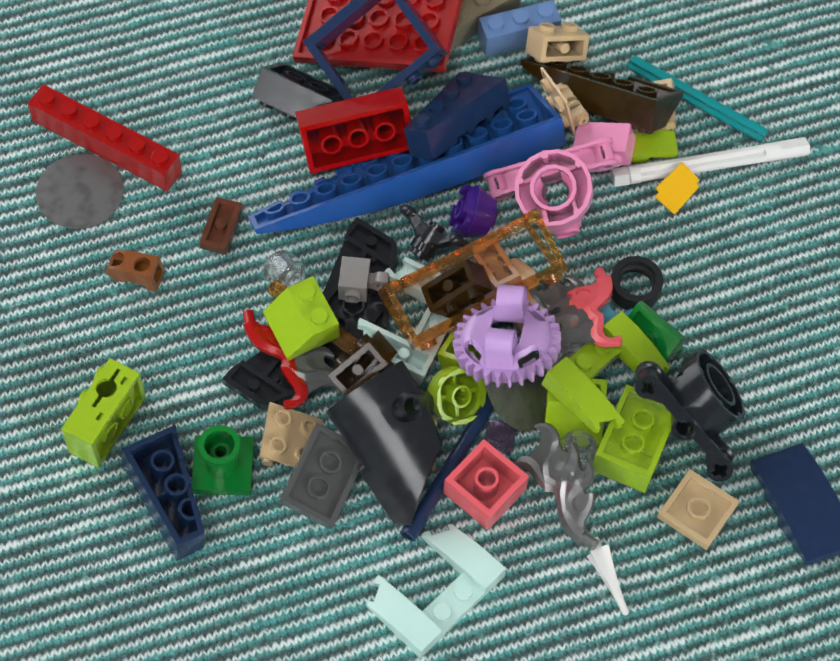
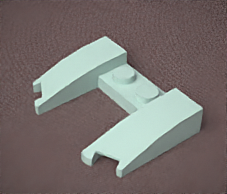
M407 257L402 260L405 267L394 273L390 268L384 271L389 273V282L426 305L421 287L441 275V273ZM427 307L410 341L362 318L358 320L357 329L363 330V335L367 333L370 337L379 330L397 351L391 361L394 364L403 361L417 381V384L421 386L455 317L447 318L432 313Z
M452 524L447 526V531L432 535L429 530L421 535V538L460 574L431 604L421 611L380 575L374 581V586L379 587L374 602L367 601L366 607L420 659L505 577L506 568L498 560Z

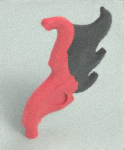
M602 267L594 270L596 282L591 285L576 287L567 292V297L557 299L550 304L549 314L560 311L555 315V323H559V327L562 328L560 331L562 339L560 353L569 355L568 347L577 343H594L605 348L622 345L621 336L609 338L604 334L603 313L599 312V310L610 301L613 293V283L611 275H607Z

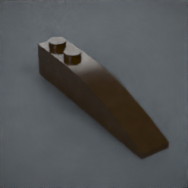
M532 56L520 61V65L539 81L543 79L540 69L543 67L556 85L559 83L568 85L584 109L604 118L614 120L615 123H631V126L638 128V131L644 134H653L654 131L664 128L683 97L684 91L637 77L628 76L627 80L617 79L614 72L590 73L591 67L573 65L567 68V62L562 61L540 63L535 61Z

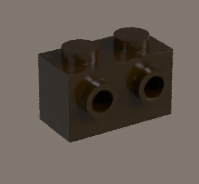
M465 259L423 285L421 290L430 312L452 318L459 315L462 309L468 305L482 301L486 294L493 291L484 266Z
M379 330L371 337L367 333L354 344L355 350L350 354L345 350L333 361L336 366L329 373L328 377L345 396L370 380L377 373H381L394 365L391 360L397 351Z

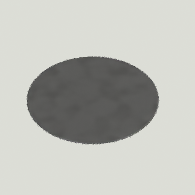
M74 154L55 161L43 172L37 183L36 200L41 212L53 223L72 229L88 228L107 220L117 210L123 198L124 185L119 171L106 159L91 154Z
M534 351L518 360L519 369L523 368L522 364L527 363L533 358L539 359ZM545 369L543 377L534 375V382H531L529 379L523 380V386L519 382L512 383L511 388L508 387L507 383H501L499 388H497L496 382H491L486 386L490 401L497 414L512 428L520 431H531L536 429L534 425L544 422L546 388L542 385V382L547 373Z

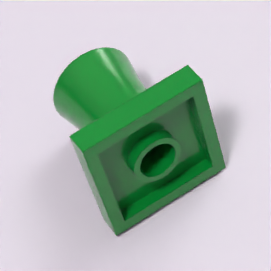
M215 425L206 429L202 435H195L191 481L193 494L251 496L254 437L239 436L234 429L225 425Z

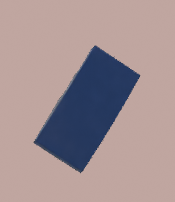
M801 443L750 461V470L764 488V498L778 516V526L806 566L840 554V501L805 445Z

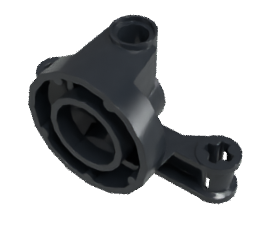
M704 349L696 350L685 357L682 362L683 371L673 380L669 378L657 363L652 361L640 363L635 372L636 381L634 386L637 395L641 398L661 403L671 413V432L673 436L682 441L693 439L706 453L707 474L712 480L720 482L732 477L733 452L719 435L743 420L745 409L738 389L723 366ZM682 420H687V421H689V422H688V423H682V422H680V421H682Z

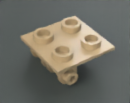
M541 67L543 79L540 80V83L548 95L545 99L562 117L564 129L569 128L575 136V127L586 125L589 121V114L569 89L568 85L563 83L556 85L545 69Z
M270 402L259 453L262 464L273 466L274 462L295 467L314 426L317 423L322 425L323 419L293 409L285 410L284 406Z

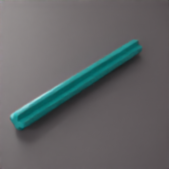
M633 56L630 58L627 64V68L650 82L672 78L674 88L684 91L682 100L757 142H762L768 133L767 128L640 57Z

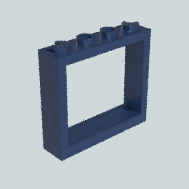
M352 0L303 41L344 100L355 98V96L322 49L381 0ZM410 0L394 1L429 49L377 92L402 87L403 90L408 85L411 87L417 84L423 78L422 74L429 68L432 70L438 67V63L448 54Z

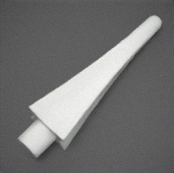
M599 540L597 547L589 551L590 554L587 555V558L605 582L624 616L628 615L629 610L621 592L609 544L602 546Z

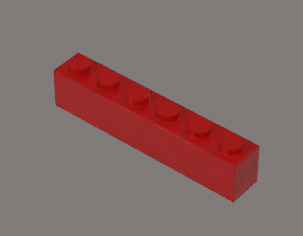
M44 84L28 102L33 122L168 192L182 173L180 155Z

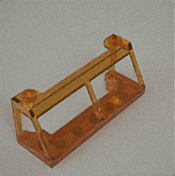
M537 208L460 249L403 276L400 280L395 279L385 284L378 291L382 302L412 350L420 347L424 351L438 344L435 338L455 329L457 323H463V315L471 316L472 308L480 311V303H484L488 307L491 306V300L494 299L496 301L497 294L488 299H483L460 314L418 335L415 334L396 295L523 230L529 232L550 263V267L515 285L526 286L528 291L544 282L550 286L564 279L561 273L568 270V267ZM536 222L554 257L532 227Z

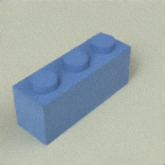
M546 1L479 18L477 38L485 57L526 47L529 26H539L540 23L561 25L562 20L554 1Z

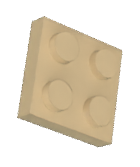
M689 469L659 511L657 518L705 550H708L740 501Z

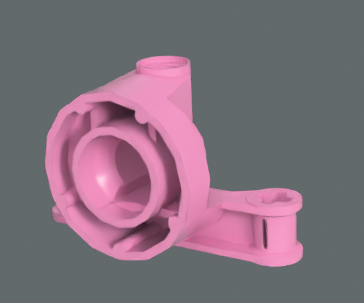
M606 137L565 150H544L533 155L527 161L488 171L483 174V178L488 183L491 196L497 202L509 199L515 195L521 211L535 225L547 228L557 239H562L580 233L579 228L582 226L581 217L588 211L594 195L593 180L590 172H602L613 169L619 165V162L614 158L611 147L613 143L612 138ZM602 150H604L605 159H603ZM562 181L563 186L569 190L567 201L559 206L551 207L546 201L548 190L546 184Z

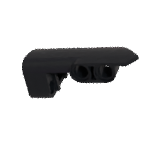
M403 361L392 365L356 388L329 408L326 413L360 462L358 469L361 476L392 522L395 524L413 525L423 489L443 443L431 413L434 408L433 396L428 391L420 389L417 381ZM414 398L417 399L420 404L419 411H417L413 405Z

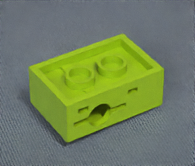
M111 358L108 359L104 366L101 365L97 369L93 383L89 389L82 391L78 398V405L61 428L69 453L100 468L146 399L139 372Z
M626 384L616 407L617 412L625 420V423L621 428L615 429L613 423L609 422L595 454L593 466L595 473L645 493L671 433V413L663 404L641 398L637 395L634 387Z

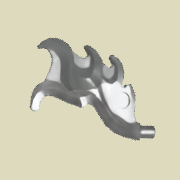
M548 423L536 424L534 427L541 431L539 445L528 456H521L516 459L514 464L520 469L529 471L545 492L554 493L558 517L567 535L577 545L583 544L587 548L594 550L599 540L589 535L586 529V521L595 503V493L587 492L595 478L594 466L591 461H586V470H582L580 454L576 444L570 442V451L566 452L561 445L560 435L554 426Z

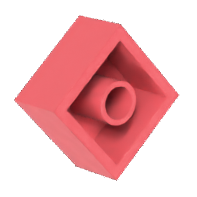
M483 439L444 480L443 493L486 530H489L526 491L529 476Z

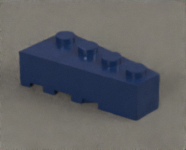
M176 425L122 448V466L176 561L203 549L205 532L192 491L190 476L186 469L182 447H180Z

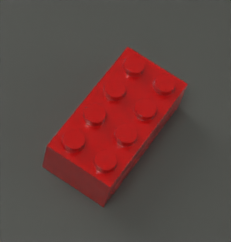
M402 87L295 112L310 174L409 151L404 128L411 122Z

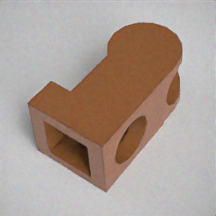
M118 249L113 252L106 273L117 281L143 285L146 290L157 292L165 269L158 256Z

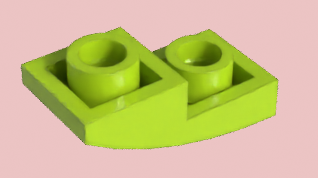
M656 130L653 134L634 133L636 140L631 163L645 164L649 158H676L678 147L674 130Z

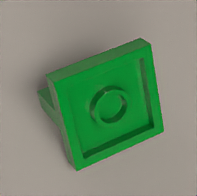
M643 301L635 305L628 317L650 339L666 362L678 357L685 348L681 345L685 336Z

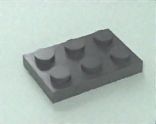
M318 423L314 426L278 500L279 503L329 529L334 527L359 473L358 465L360 462L341 435Z

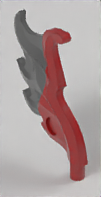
M245 310L243 312L245 323L243 324V329L253 346L261 352L282 361L280 370L295 392V396L292 399L283 402L285 410L301 406L306 402L309 394L322 387L335 388L337 396L343 393L328 377L333 368L324 362L325 358L335 359L332 351L324 346H319L287 361L270 326L261 325L259 322H256L253 310Z

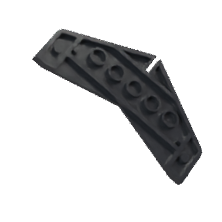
M358 217L348 227L343 246L323 291V295L339 323L340 337L322 346L332 351L335 359L345 350L350 354L356 349L354 344L363 336V330L357 329V323L360 318L387 330L393 285L391 282L388 284V292H379L368 288L367 302L349 303L338 299L342 256L370 259V273L384 272L388 268L394 272L396 242ZM261 351L246 362L243 360L239 362L222 378L223 385L261 409H268L270 402L280 405L285 400H290L295 396L294 389L280 370L282 361ZM324 359V362L329 367L334 368L336 366L333 359Z

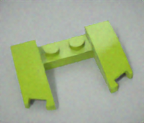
M622 311L604 325V334L607 337H622L621 346L605 348L594 343H586L571 357L568 358L566 356L552 367L551 370L547 371L542 385L594 433H599V423L611 421L615 429L621 428L625 423V420L605 395L591 381L595 376L618 357L634 372H636L637 366L645 361L657 363L665 373H668L670 369L669 364L655 345Z

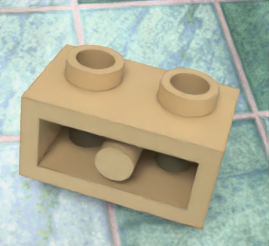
M563 22L562 25L540 23L539 26H529L525 52L540 63L586 60L590 35L578 28V24L573 22Z

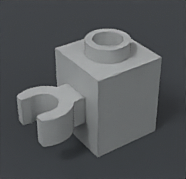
M342 256L338 299L349 303L367 302L368 288L379 292H388L389 273H370V259Z

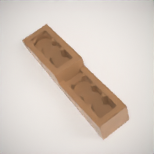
M496 239L471 251L475 262L484 266L495 295H497L499 284L525 286L521 275ZM527 290L529 305L533 306L536 304V301ZM512 322L521 337L524 323Z

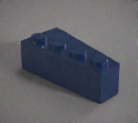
M468 71L459 72L404 128L410 156L434 160L457 144L458 137L473 133L476 130L475 125L482 120L488 122L495 117V111L500 108L501 110L509 108L511 104L506 78L473 74Z

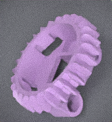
M499 284L496 301L492 299L491 306L489 307L484 303H480V311L472 308L471 316L463 315V323H457L458 331L453 332V349L460 369H465L467 376L474 375L476 382L484 379L486 386L491 382H496L497 388H499L501 383H507L509 388H511L514 382H519L523 386V380L529 379L531 382H534V375L543 377L544 369H552V362H557L558 354L561 351L562 339L559 323H555L554 315L548 316L547 308L540 310L539 303L533 306L529 305L526 286ZM500 321L524 323L520 342H517L516 330L492 328V324ZM470 344L482 354L480 360L472 352L469 354ZM539 350L538 360L533 358L527 363L522 364L523 368L519 369L518 360L532 351Z

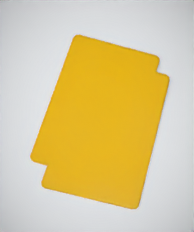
M681 162L655 188L658 191L655 198L673 214H676L699 188L697 184L699 178Z

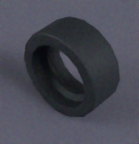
M629 256L620 260L613 267L611 273L613 283L611 298L615 304L625 310L633 309L640 301H643L650 308L653 307L659 300L664 282L662 271L656 263L645 257ZM630 272L643 274L651 281L652 289L645 295L636 296L629 294L620 286V277Z

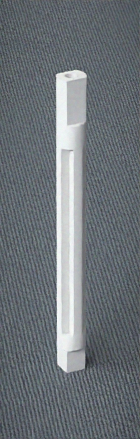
M805 137L744 148L611 169V181L614 187L664 179L681 162L693 173L807 156L810 154V144Z

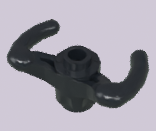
M405 204L400 207L401 214L409 219L416 235L410 244L412 247L409 251L428 263L431 258L434 259L439 249L456 246L463 253L471 252V244L458 234H444L445 228L433 221L429 225L424 223L417 211L411 206Z

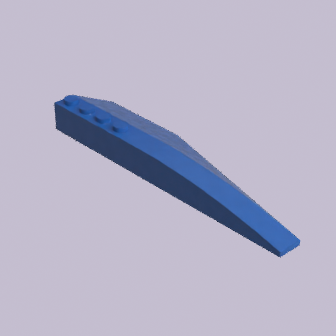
M529 83L508 91L511 104L506 110H501L500 108L494 112L495 117L488 122L484 120L475 125L476 130L473 133L458 137L457 144L434 160L410 156L409 151L342 166L335 170V176L327 180L325 177H321L314 181L315 186L309 190L302 191L299 189L291 193L288 201H276L248 216V219L256 234L343 220L410 202L464 182L479 179L488 171L527 161L530 157L541 151L554 150L567 145L562 117L535 87Z

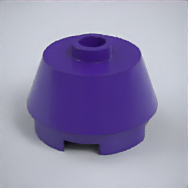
M464 184L459 190V194L463 196L459 199L457 205L453 204L450 213L449 225L454 226L451 232L458 234L462 238L485 237L496 222L497 201L478 185L470 186Z

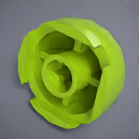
M448 366L441 369L431 378L427 391L433 396L434 400L432 411L437 417L453 425H465L473 421L478 416L474 415L479 407H484L486 402L487 390L484 380L481 379L476 382L474 375L467 376L465 369H460V366Z

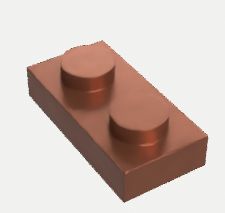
M216 197L199 242L201 249L227 255L243 211V203Z

